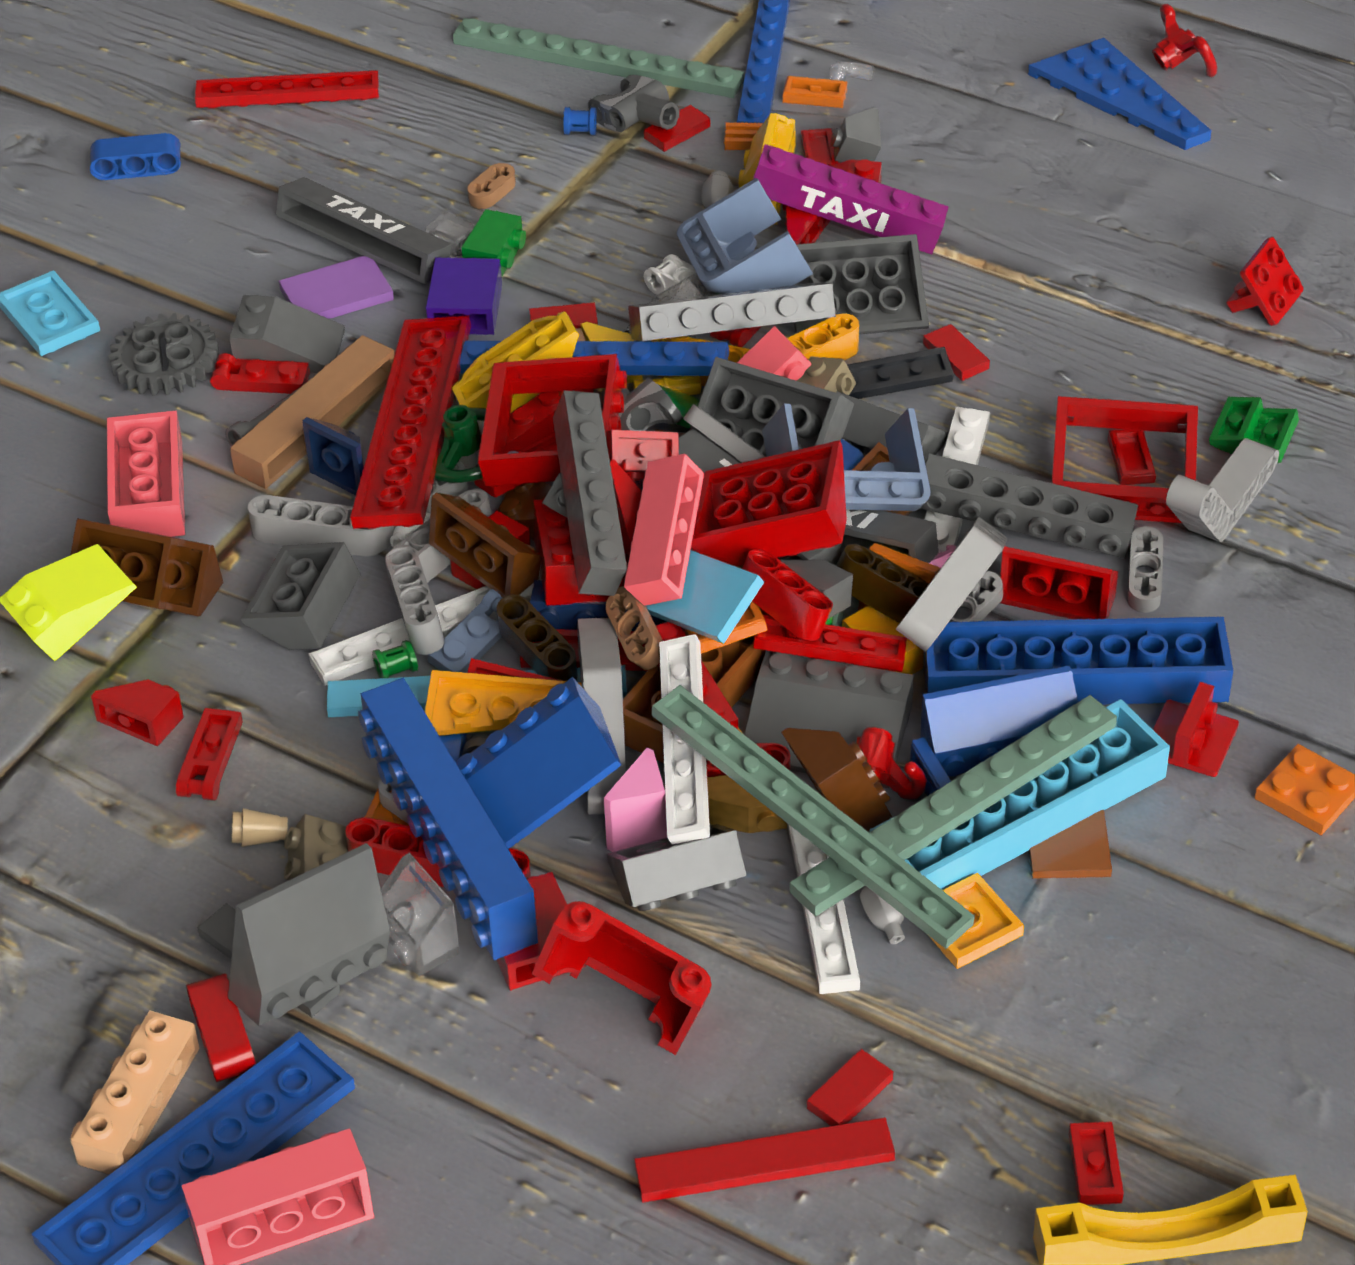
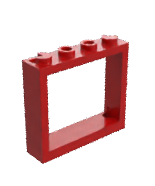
M617 354L494 363L478 457L485 486L552 482L556 480L561 472L557 450L504 454L512 399L515 394L606 388L602 413L605 435L606 431L622 430L619 413H624V396L621 391L627 388V373L620 370Z
M1058 396L1052 484L1138 504L1135 520L1182 523L1166 504L1169 488L1063 481L1066 425L1185 433L1184 476L1196 481L1198 406Z

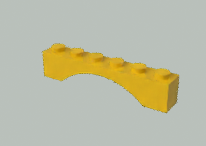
M1295 1174L1252 1180L1214 1199L1166 1211L1144 1213L1114 1212L1094 1208L1082 1203L1036 1208L1033 1241L1040 1265H1123L1298 1242L1302 1240L1308 1211Z

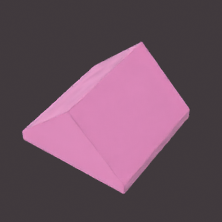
M646 748L604 797L607 849L612 852L667 838L665 789L654 750Z

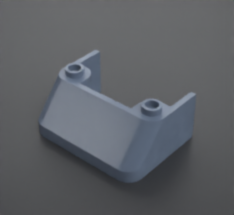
M757 178L687 219L678 227L676 232L705 289L711 292L727 294L792 286L813 274L788 231L754 251L757 244L754 236L781 220Z
M784 403L762 429L767 457L799 450L791 404ZM908 408L884 434L890 462L878 463L870 471L844 470L846 510L915 511L928 501L930 485L914 408Z

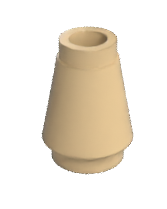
M244 808L242 812L232 813V843H241V847L276 842L286 838L288 817H280Z

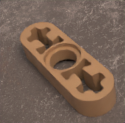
M624 586L618 588L615 596H609L606 602L607 615L628 659L640 668L650 670L660 663L659 642L663 640L647 607L640 603ZM640 621L637 629L630 635L635 624Z

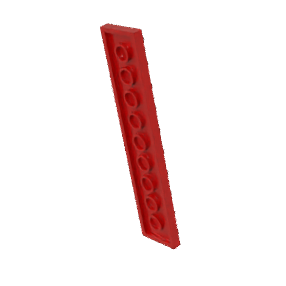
M469 315L404 320L350 516L353 529H376L389 526L411 527L424 524L435 479L437 459L441 453L444 441L443 415L453 404L455 394L452 387L459 380L461 352L464 342L468 341L471 330Z

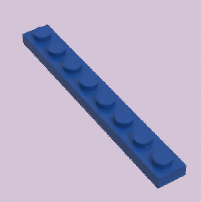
M759 0L737 123H764L771 113L790 0Z
M465 341L460 358V373L464 374L476 358L501 341ZM577 341L572 357L617 354L620 370L626 371L627 375L709 376L715 357L728 360L730 351L728 342Z

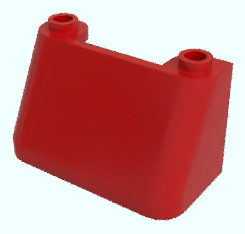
M583 901L571 902L562 909L550 930L532 972L534 976L550 984L556 975L563 972H571L570 976L577 979L586 964L652 1001L656 1006L648 1020L655 1024L657 1022L661 1028V1038L658 1046L674 1055L677 1054L704 1006L712 986L709 974L701 966Z

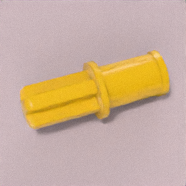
M663 375V378L651 379L659 385L687 395L699 394L702 389L700 376L667 377ZM633 380L634 389L644 380Z

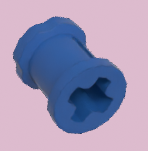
M565 107L563 119L564 134L589 132L590 135L595 136L597 129L596 107H591L590 110H571L570 107Z

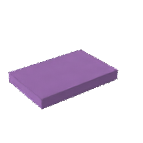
M361 256L279 280L280 290L286 301L328 319L394 300L393 290L378 265L367 256Z

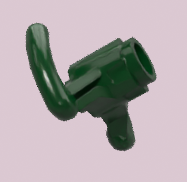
M455 405L445 411L443 415L444 422L442 423L444 444L437 459L436 480L448 483H465L483 478L480 466L463 470L452 469H454L462 456H470L480 449L481 434L477 421L485 420L486 408H469L465 405Z

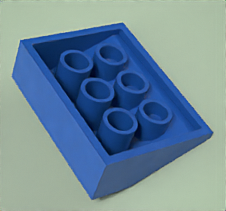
M573 677L564 684H558L553 687L544 699L533 707L522 710L516 717V720L504 729L493 732L484 744L473 752L462 755L456 761L458 768L508 849L621 766L601 708Z

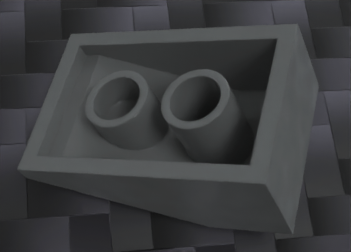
M243 295L230 335L232 355L236 359L309 362L310 372L319 373L325 365L338 356L345 333V326L275 296Z

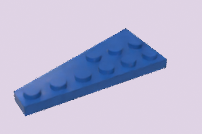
M1104 37L1029 65V76L1036 79L1042 76L1050 80V86L1060 90L1065 87L1076 92L1075 98L1113 116L1120 113L1128 117V123L1138 127L1143 124L1154 130V136L1179 148L1187 150L1211 139L1212 130Z

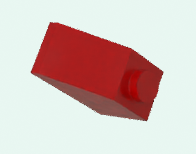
M149 679L96 690L91 695L98 722L157 747L184 718L179 692L168 685H161Z

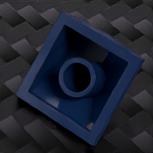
M306 417L302 423L310 473L356 496L364 469L360 437L335 424Z

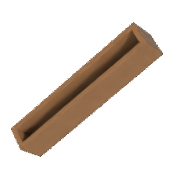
M363 335L349 345L340 355L325 365L319 373L304 383L299 390L286 401H283L278 408L261 420L244 437L235 442L230 448L234 474L267 489L307 454L302 421L309 417L339 426L387 384L394 359V349Z

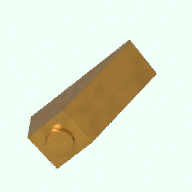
M723 775L707 778L710 825L719 824L745 833L787 829V823L729 776Z

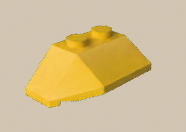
M770 113L754 135L750 150H745V170H740L739 188L753 180L765 144L794 154L796 147L794 119H789L777 113ZM771 200L780 215L782 203Z
M566 312L558 313L557 316H546L532 320L476 358L465 371L461 381L456 382L452 387L459 404L469 408H487L494 363L572 357L579 334ZM540 393L513 395L511 412L525 405Z

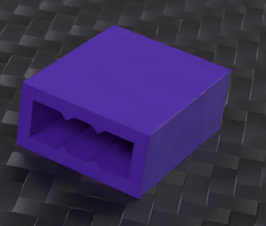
M435 257L426 305L427 318L469 315L471 322L470 334L494 335L502 289L500 259Z

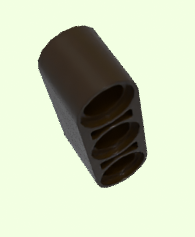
M848 544L845 546L836 565L853 574L852 597L899 623L929 585L925 580L858 544Z
M516 594L503 597L496 607L499 630L503 639L538 675L562 681H568L573 677L577 681L578 672L575 650L527 599Z

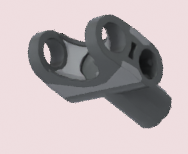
M629 75L624 78L620 83L621 93L597 95L590 99L588 103L589 110L591 107H596L597 123L618 132H623L639 121L669 130L676 125L680 115L678 105L669 101L668 91L661 82L639 75Z
M650 378L644 380L632 392L627 388L621 391L624 396V413H619L622 430L646 431L657 423H668L670 425L673 423L676 425L683 419L682 414L670 397ZM606 388L594 389L593 393H599L600 404L603 409Z

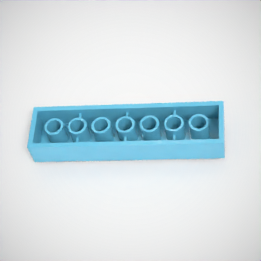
M1120 699L1106 707L1117 716L1115 728L904 861L941 890L977 872L982 876L1094 813L1106 810L1164 779L1167 772L1170 746ZM883 822V823H881V824L875 826L874 828L870 829V832H871L872 830L876 829L877 827H879L880 825L884 824L885 822Z

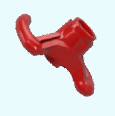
M1163 4L1160 7V15L1165 26V38L1157 42L1156 47L1152 50V54L1158 64L1164 70L1168 68L1173 69L1194 53L1199 52L1205 63L1206 74L1209 77H1214L1217 74V63L1207 41L1202 36L1195 37L1189 29L1184 31L1181 27L1179 28L1174 9L1169 4Z
M876 727L864 729L862 736L857 737L856 743L867 758V762L877 775L879 782L888 785L903 799H918L924 793L927 782L922 769L913 761L905 764L904 771L912 782H910L892 758L895 743L892 742V734Z

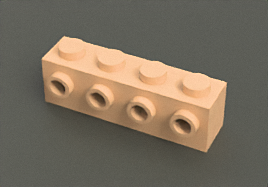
M149 1010L141 1025L135 1026L128 1047L122 1056H118L115 1059L108 1080L103 1088H99L95 1092L91 1101V1108L83 1121H79L72 1131L71 1145L73 1146L78 1165L110 1175L139 1153L200 1049L194 1023Z

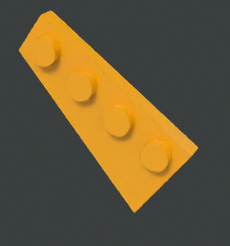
M432 670L425 713L439 736L500 730L516 720V717L522 710L533 707L544 699L553 687L558 684H564L566 681Z

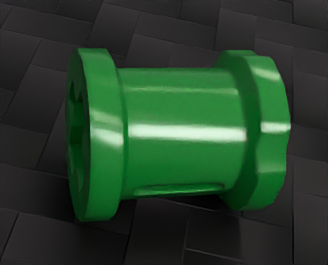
M408 640L402 641L401 646L382 652L379 649L372 651L374 666L379 678H389L391 675L407 670L411 672L418 671L417 658L412 644Z

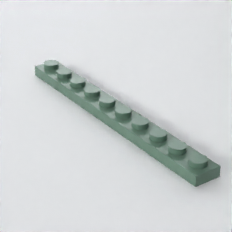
M464 18L453 33V41L457 45L621 77L639 75L658 80L663 85L729 98H735L744 82V71L734 70L729 67H718L703 64L699 61L692 62L672 56L646 53L641 50L635 51L615 45H604L588 40L562 37L558 34L552 35L536 32L532 29H521L505 24L489 23L475 18Z
M677 686L652 705V716L942 947L947 949L973 926L975 915L683 686Z
M1089 695L869 833L903 860L908 859L1115 728L1117 716ZM829 857L790 882V893L816 917L865 885Z

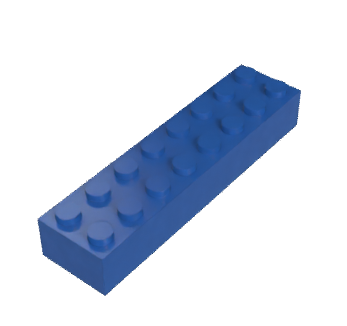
M1224 617L948 622L933 644L924 652L923 656L926 694L1070 665L1078 702L1091 695L1101 704H1113L1120 699L1126 704L1165 703L1169 699L1180 703H1190L1200 682L1215 686L1213 702H1229L1233 677V666Z
M404 677L360 693L362 710L358 711V717L363 730L366 732V736L362 737L364 750L369 759L375 757L378 762L377 770L382 782L385 785L391 784L393 788L392 795L400 811L405 809L408 813L407 819L415 837H422L427 859L431 864L437 863L439 866V875L447 892L453 890L456 895L455 902L461 917L464 920L469 918L473 924L472 932L480 948L486 946L493 960H497L538 943L534 890Z

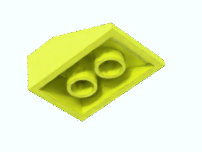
M96 544L26 574L0 597V603L28 636L56 661L137 587L107 553Z

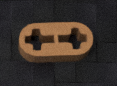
M506 163L494 164L468 185L470 205L477 209L490 208L508 194L516 185L515 169L513 166Z

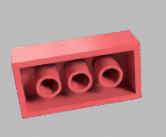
M177 410L107 418V490L110 525L169 537L185 535L183 449Z
M350 1128L337 1133H327L319 1139L296 1147H286L278 1153L254 1161H245L234 1168L213 1175H204L193 1182L181 1185L193 1235L204 1265H240L374 1218L366 1167Z

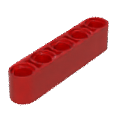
M369 817L356 818L346 826L345 835L348 852L367 843L372 847L377 873L444 887L439 875V866L437 863L431 864L423 848L424 841L422 837H415L410 826ZM510 848V853L526 879L531 877L528 856L520 850Z

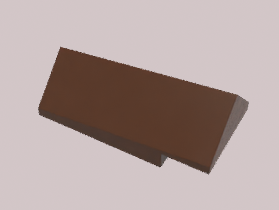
M77 518L70 555L98 544L137 587L122 600L123 602L201 616L223 584L214 545Z

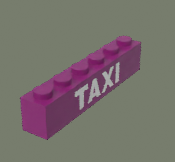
M767 144L764 145L753 179L757 178L770 200L878 237L917 234L919 251L931 255L942 232L949 208L935 201Z

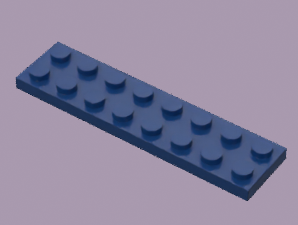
M299 1031L32 1233L34 1243L56 1265H128L189 1218L181 1185L193 1182L204 1175H213L234 1168L245 1161H254L269 1156L354 1090V1078Z

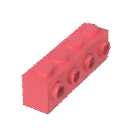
M685 453L647 463L627 572L624 577V588L644 606L682 599L704 472Z

